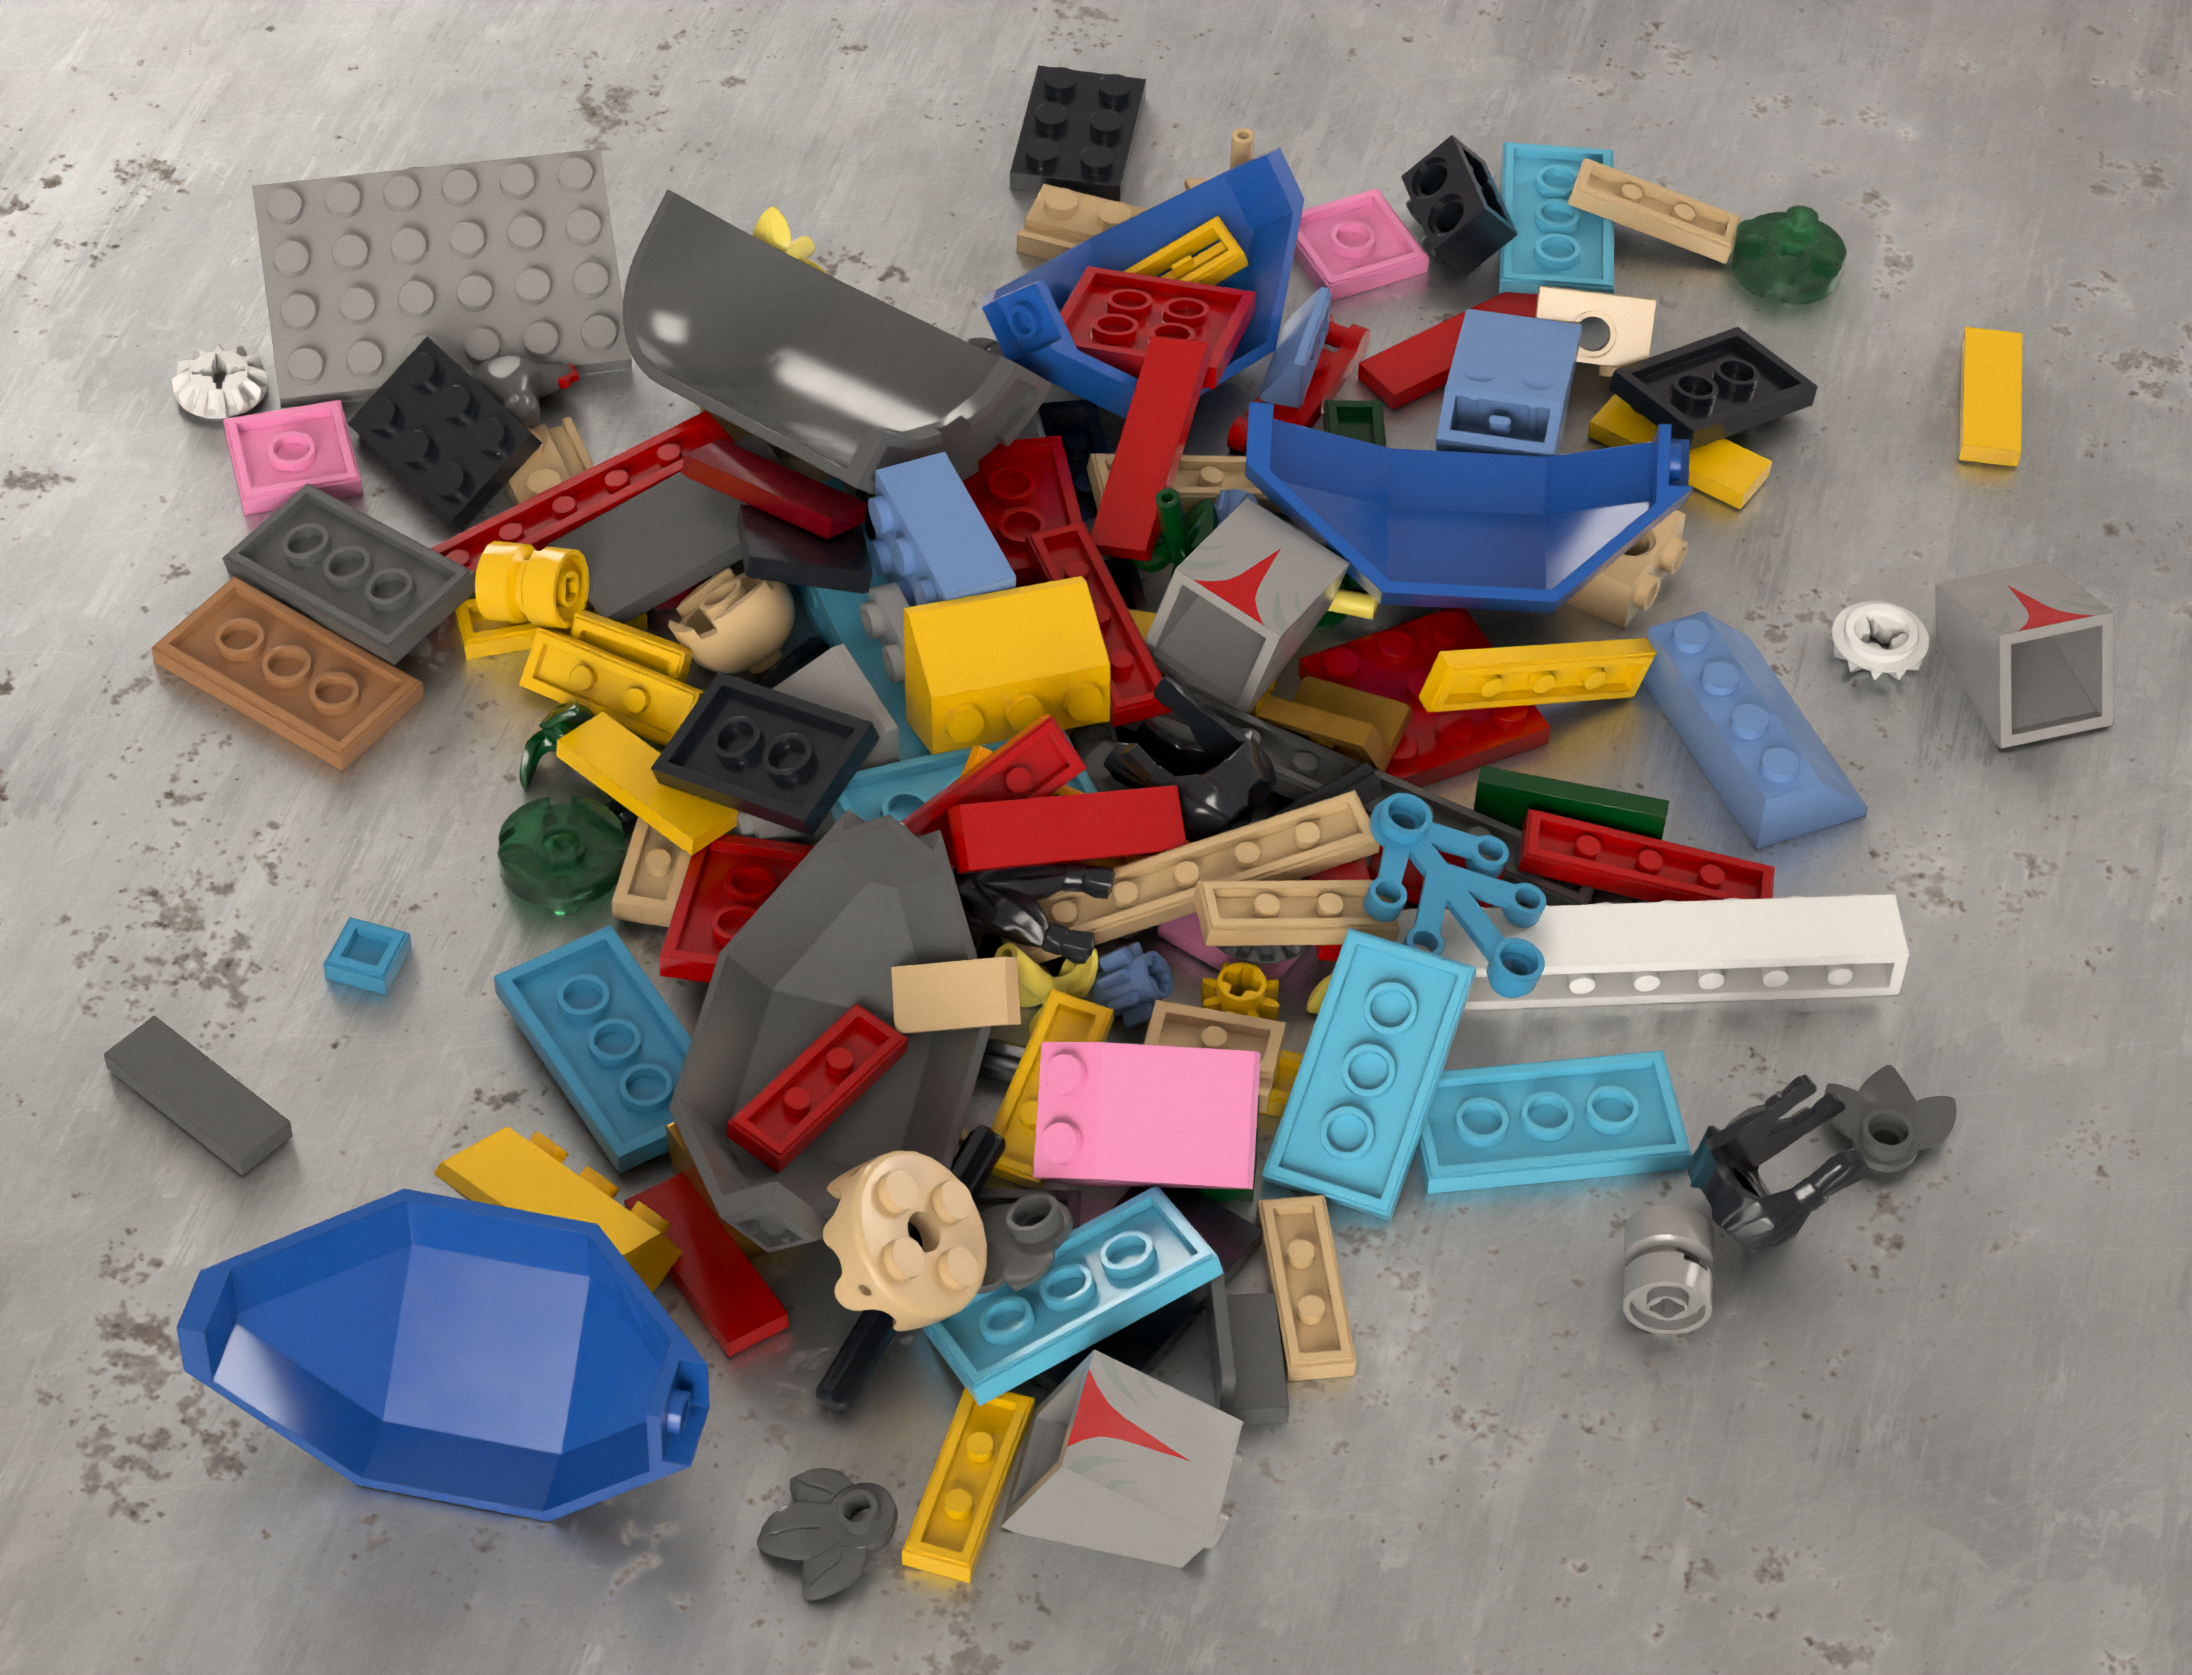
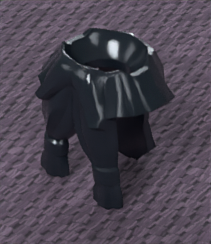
M1165 675L1154 689V697L1161 704L1175 711L1178 716L1189 724L1197 743L1182 746L1181 742L1169 735L1165 736L1147 720L1136 731V743L1127 744L1119 742L1106 757L1103 766L1110 772L1115 781L1131 789L1177 785L1186 840L1192 843L1250 824L1255 812L1268 800L1269 792L1276 784V772L1272 761L1253 738L1252 730L1240 732L1222 717L1205 707L1203 702L1191 692H1186L1171 676ZM1145 751L1157 756L1168 765H1172L1184 776L1172 775L1163 767L1158 766Z
M1071 862L957 874L956 869L954 878L978 959L994 958L997 950L1003 945L1001 936L1017 944L1042 948L1043 951L1061 955V957L1043 962L1058 970H1061L1066 959L1075 964H1085L1094 950V933L1070 930L1067 926L1055 922L1050 923L1042 906L1036 900L1047 898L1061 890L1083 892L1094 898L1108 899L1112 892L1115 878L1114 868L1087 866L1086 863Z
M1806 1074L1798 1076L1782 1091L1774 1093L1765 1100V1104L1747 1108L1731 1119L1724 1129L1720 1130L1713 1125L1708 1126L1699 1146L1689 1161L1688 1176L1691 1180L1690 1187L1702 1190L1711 1205L1712 1220L1743 1247L1746 1246L1749 1249L1774 1247L1795 1238L1812 1211L1817 1210L1828 1202L1829 1196L1859 1182L1869 1170L1861 1152L1852 1148L1829 1158L1814 1173L1791 1189L1771 1194L1764 1184L1758 1171L1759 1165L1846 1109L1841 1097L1836 1092L1831 1091L1819 1099L1813 1107L1805 1106L1792 1114L1791 1117L1779 1119L1796 1104L1817 1092V1086Z

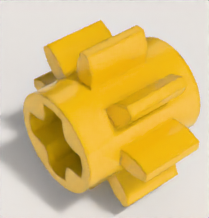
M1244 962L1223 963L1217 980L1212 978H1203L1202 1008L1278 1021L1280 1003L1277 1002L1279 981L1278 979L1266 980L1264 973L1258 968V964Z

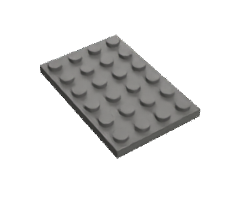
M600 149L252 186L281 408L305 406L335 400L350 401L371 398L427 336L455 362H464L469 368L478 367L481 363L494 357L518 355L535 363L560 361L565 364H572L576 366L579 374L632 369V356L623 326V297Z

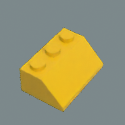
M1082 576L903 608L906 722L932 755L971 748L973 745L980 746L1011 739L1043 714L1052 715L1062 730L1110 721V661L1089 588Z
M506 1126L442 1161L433 1174L466 1200L598 1224L652 1294L683 1252L664 1236L671 1226L669 1222L639 1201L636 1202L631 1211L613 1200L620 1189L586 1165L580 1175L574 1173L562 1164L569 1154L538 1131H535L530 1139L527 1140Z

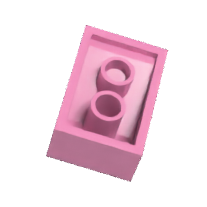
M1042 1042L1033 1178L1068 1186L1253 1189L1261 1053L1243 1050L1108 1042Z

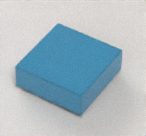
M349 917L323 964L325 979L387 995L412 948L410 933Z

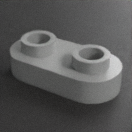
M891 582L869 588L867 602L860 604V615L868 638L870 640L878 638L882 646V661L888 679L891 683L900 682L905 690L903 608L910 606L899 585L896 582Z

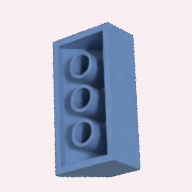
M1704 611L1649 627L1647 639L1657 653L1643 679V683L1755 850L1866 816L1867 805L1750 637Z

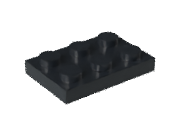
M1038 65L1010 170V189L1039 193L1043 184L1120 202L1145 100L1146 79L1125 77L1120 74H1102L1071 70L1065 67L1055 68Z
M1735 327L1614 370L1609 390L1629 404L1635 412L1646 417L1657 427L1659 424H1672L1671 439L1690 440V450L1812 406L1818 386L1741 328Z
M428 336L347 423L461 532L542 444L534 434Z
M718 672L654 762L651 770L659 784L813 836L880 737L873 722Z

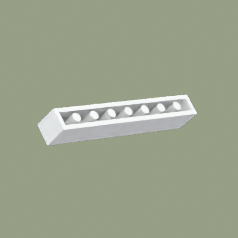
M1896 894L1546 905L1538 923L1529 928L1518 927L1510 923L1505 918L1502 908L1481 907L1505 939L1518 938L1527 940L1534 944L1544 957L1545 968L1534 990L1527 995L1513 999L1502 997L1492 989L1486 973L1489 962L1448 909H1445L1440 933L1445 943L1441 954L1442 957L1476 967V976L1464 1011L1899 995L1909 958V949ZM1417 909L1401 911L1397 918L1400 927L1396 940L1397 943L1403 944L1408 931L1414 927ZM1414 944L1419 950L1430 952L1425 946Z

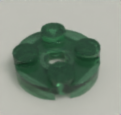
M1797 205L1788 208L1786 212L1767 213L1751 220L1740 222L1736 230L1731 268L1738 282L1752 294L1764 298L1765 290L1774 294H1782V303L1809 304L1826 298L1836 289L1839 277L1844 271L1847 250L1837 232L1824 222L1819 221L1818 213L1814 209ZM1789 256L1796 257L1798 260L1795 261Z
M571 796V804L558 803L551 805L550 797H545L522 805L505 820L498 837V868L500 877L506 886L521 899L538 906H545L550 914L562 917L577 913L583 904L593 902L608 893L618 883L627 854L623 829L617 816L601 803L579 796ZM555 847L563 851L569 847H574L573 854L566 857L551 856L549 849Z

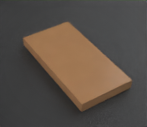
M235 576L151 648L155 664L341 771L348 768L424 698L422 681Z

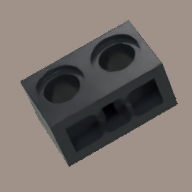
M1453 135L1448 137L1401 176L1410 197L1406 201V206L1413 218L1423 227L1426 234L1422 238L1423 246L1438 264L1444 265L1448 262L1467 276L1518 235L1486 162Z

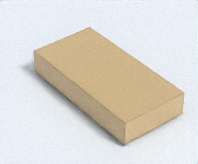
M994 957L891 967L894 1028L901 1034L1021 1024L1017 957Z

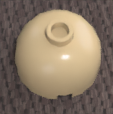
M729 567L717 573L690 593L676 608L682 620L680 623L669 620L668 627L681 645L692 650V659L709 671L737 674L750 670L752 674H758L773 666L782 656L780 648L789 638L795 619L794 598L787 583L748 578L745 572L736 577Z

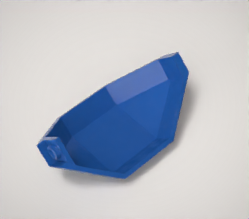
M1279 147L1241 163L1084 240L985 295L982 310L1006 359L1019 364L1050 383L1126 419L1138 379L1077 350L1060 314L1087 266L1125 271L1214 217L1219 216L1245 253L1249 265L1214 286L1256 292L1255 313L1218 383L1219 385L1276 350L1305 199ZM1217 240L1216 242L1210 244L1209 246L1195 253L1191 257L1193 258L1197 256L1198 254L1202 253L1203 251L1207 250L1213 245L1219 243L1220 240ZM1172 268L1166 270L1165 272L1161 273L1160 275H1158V276H1156V277H1161V276H1163L1164 274H1166V273H1168L1169 271H1171ZM1205 388V389L1201 390L1200 395L1204 394L1205 392L1209 391L1210 389H1209V388Z
M1249 402L1245 476L1311 539L1349 562L1350 565L1346 572L1379 604L1553 614L1687 501L1693 490V487L1688 486L1690 440L1671 439L1672 424H1659L1652 442L1545 457L1388 448L1273 419L1274 403Z
M405 1188L200 1270L176 1327L183 1368L186 1373L355 1485L548 1522L691 1467L710 1409L708 1364L598 1224Z

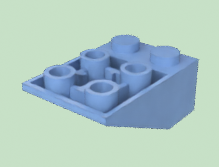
M1466 309L1446 383L1436 435V451L1545 457L1560 455L1582 324Z

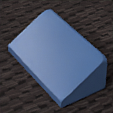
M1320 287L1284 324L1276 350L1273 353L1258 394L1260 400L1299 408L1303 404L1328 334L1332 294L1329 293L1330 288Z

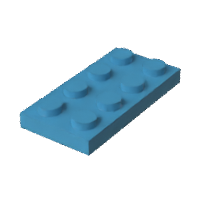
M609 925L495 975V993L618 1173L621 1174L669 1152L665 1126L674 1122L669 1107L687 1055L691 1037L613 927Z

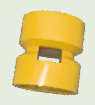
M493 541L486 546L476 570L475 596L480 613L488 620L525 623L529 620L533 625L571 629L575 613L585 610L588 600L590 582L585 556L576 549L547 546L543 550L537 551L530 544Z

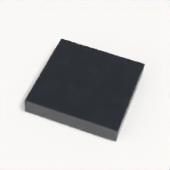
M740 504L737 529L745 575L748 578L861 594L869 593L873 572L862 524L830 539H825L751 505Z

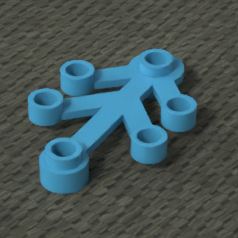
M1396 793L1378 803L1370 816L1369 828L1373 838L1383 847L1377 878L1371 882L1363 900V906L1367 914L1381 922H1391L1399 917L1407 900V891L1401 883L1409 857L1424 879L1414 927L1408 931L1403 945L1416 949L1418 948L1414 944L1423 945L1430 951L1429 953L1441 956L1445 943L1440 933L1445 908L1447 907L1489 962L1486 973L1492 989L1500 996L1511 999L1532 992L1545 968L1542 953L1534 944L1527 940L1518 938L1505 939L1476 902V900L1502 907L1505 918L1515 926L1529 928L1538 923L1547 903L1544 893L1538 887L1529 883L1512 884L1496 879L1502 873L1509 858V850L1506 844L1501 839L1492 835H1481L1478 837L1433 823L1432 812L1429 806L1422 799L1412 794ZM1438 851L1466 858L1465 863L1468 870L1446 863ZM1480 854L1489 855L1495 861L1487 860ZM1378 896H1385L1393 903L1384 902ZM1517 902H1524L1528 904L1532 909L1524 908Z

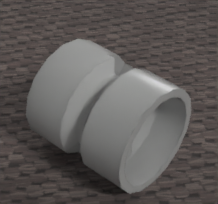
M1660 1204L1641 1209L1626 1221L1624 1232V1264L1626 1268L1623 1277L1622 1310L1627 1320L1638 1328L1652 1333L1673 1335L1687 1333L1702 1327L1711 1318L1713 1309V1275L1711 1268L1713 1264L1714 1229L1710 1220L1702 1213L1683 1205Z

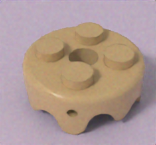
M892 1151L847 1171L828 1185V1192L834 1198L840 1199L834 1215L825 1224L822 1236L827 1246L835 1251L841 1263L842 1274L835 1285L834 1292L836 1299L842 1306L854 1311H883L893 1317L894 1330L908 1331L929 1326L959 1313L973 1301L982 1286L987 1267V1242L984 1226L970 1191L947 1167L932 1157L915 1151ZM908 1222L912 1223L919 1231L922 1238V1248L917 1241L909 1236Z

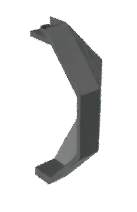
M848 809L719 953L669 1110L720 1218L768 1253L823 1238L824 1226L834 1215L840 1199L834 1198L828 1192V1185L840 1175L875 1157L892 1151H915L932 1157L951 1171L991 1027L902 1034L908 1038L906 1053L779 1174L726 1137L728 1121L855 1003L894 1028L891 967L978 959L941 830L916 837L905 824L895 820L891 815L864 822Z

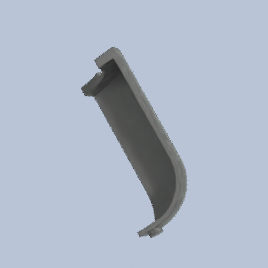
M668 189L638 246L629 269L623 298V326L630 353L644 374L666 389L849 485L872 495H875V470L941 452H946L962 481L966 480L980 471L978 461L989 454L999 443L1008 447L1017 438L1040 408L1053 385L1002 356L999 358L784 253Z

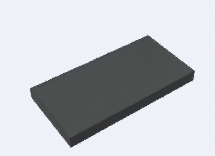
M752 433L732 443L786 467L766 441ZM681 471L548 543L547 546L579 550L585 556L589 570L590 583L586 605L592 613L625 624L743 559L737 519L740 504H748L689 479L681 474Z
M308 483L222 558L229 574L394 665L475 592L476 575L472 570Z

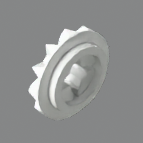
M218 343L215 351L206 353L195 349L192 360L179 361L177 376L172 378V384L177 402L188 412L206 418H228L249 411L263 399L268 389V377L260 356H248L243 346H238L231 351H225ZM226 374L225 382H222V389H217L216 383H213L215 375Z
M1884 601L1859 602L1845 608L1834 620L1830 639L1834 642V657L1848 660L1850 673L1861 669L1870 671L1874 681L1882 673H1888L1893 678L1900 680L1906 670L1918 671L1929 648V634L1923 622L1904 607ZM1870 634L1872 638L1876 637L1877 641L1881 644L1890 643L1889 650L1882 649L1878 643L1868 644Z

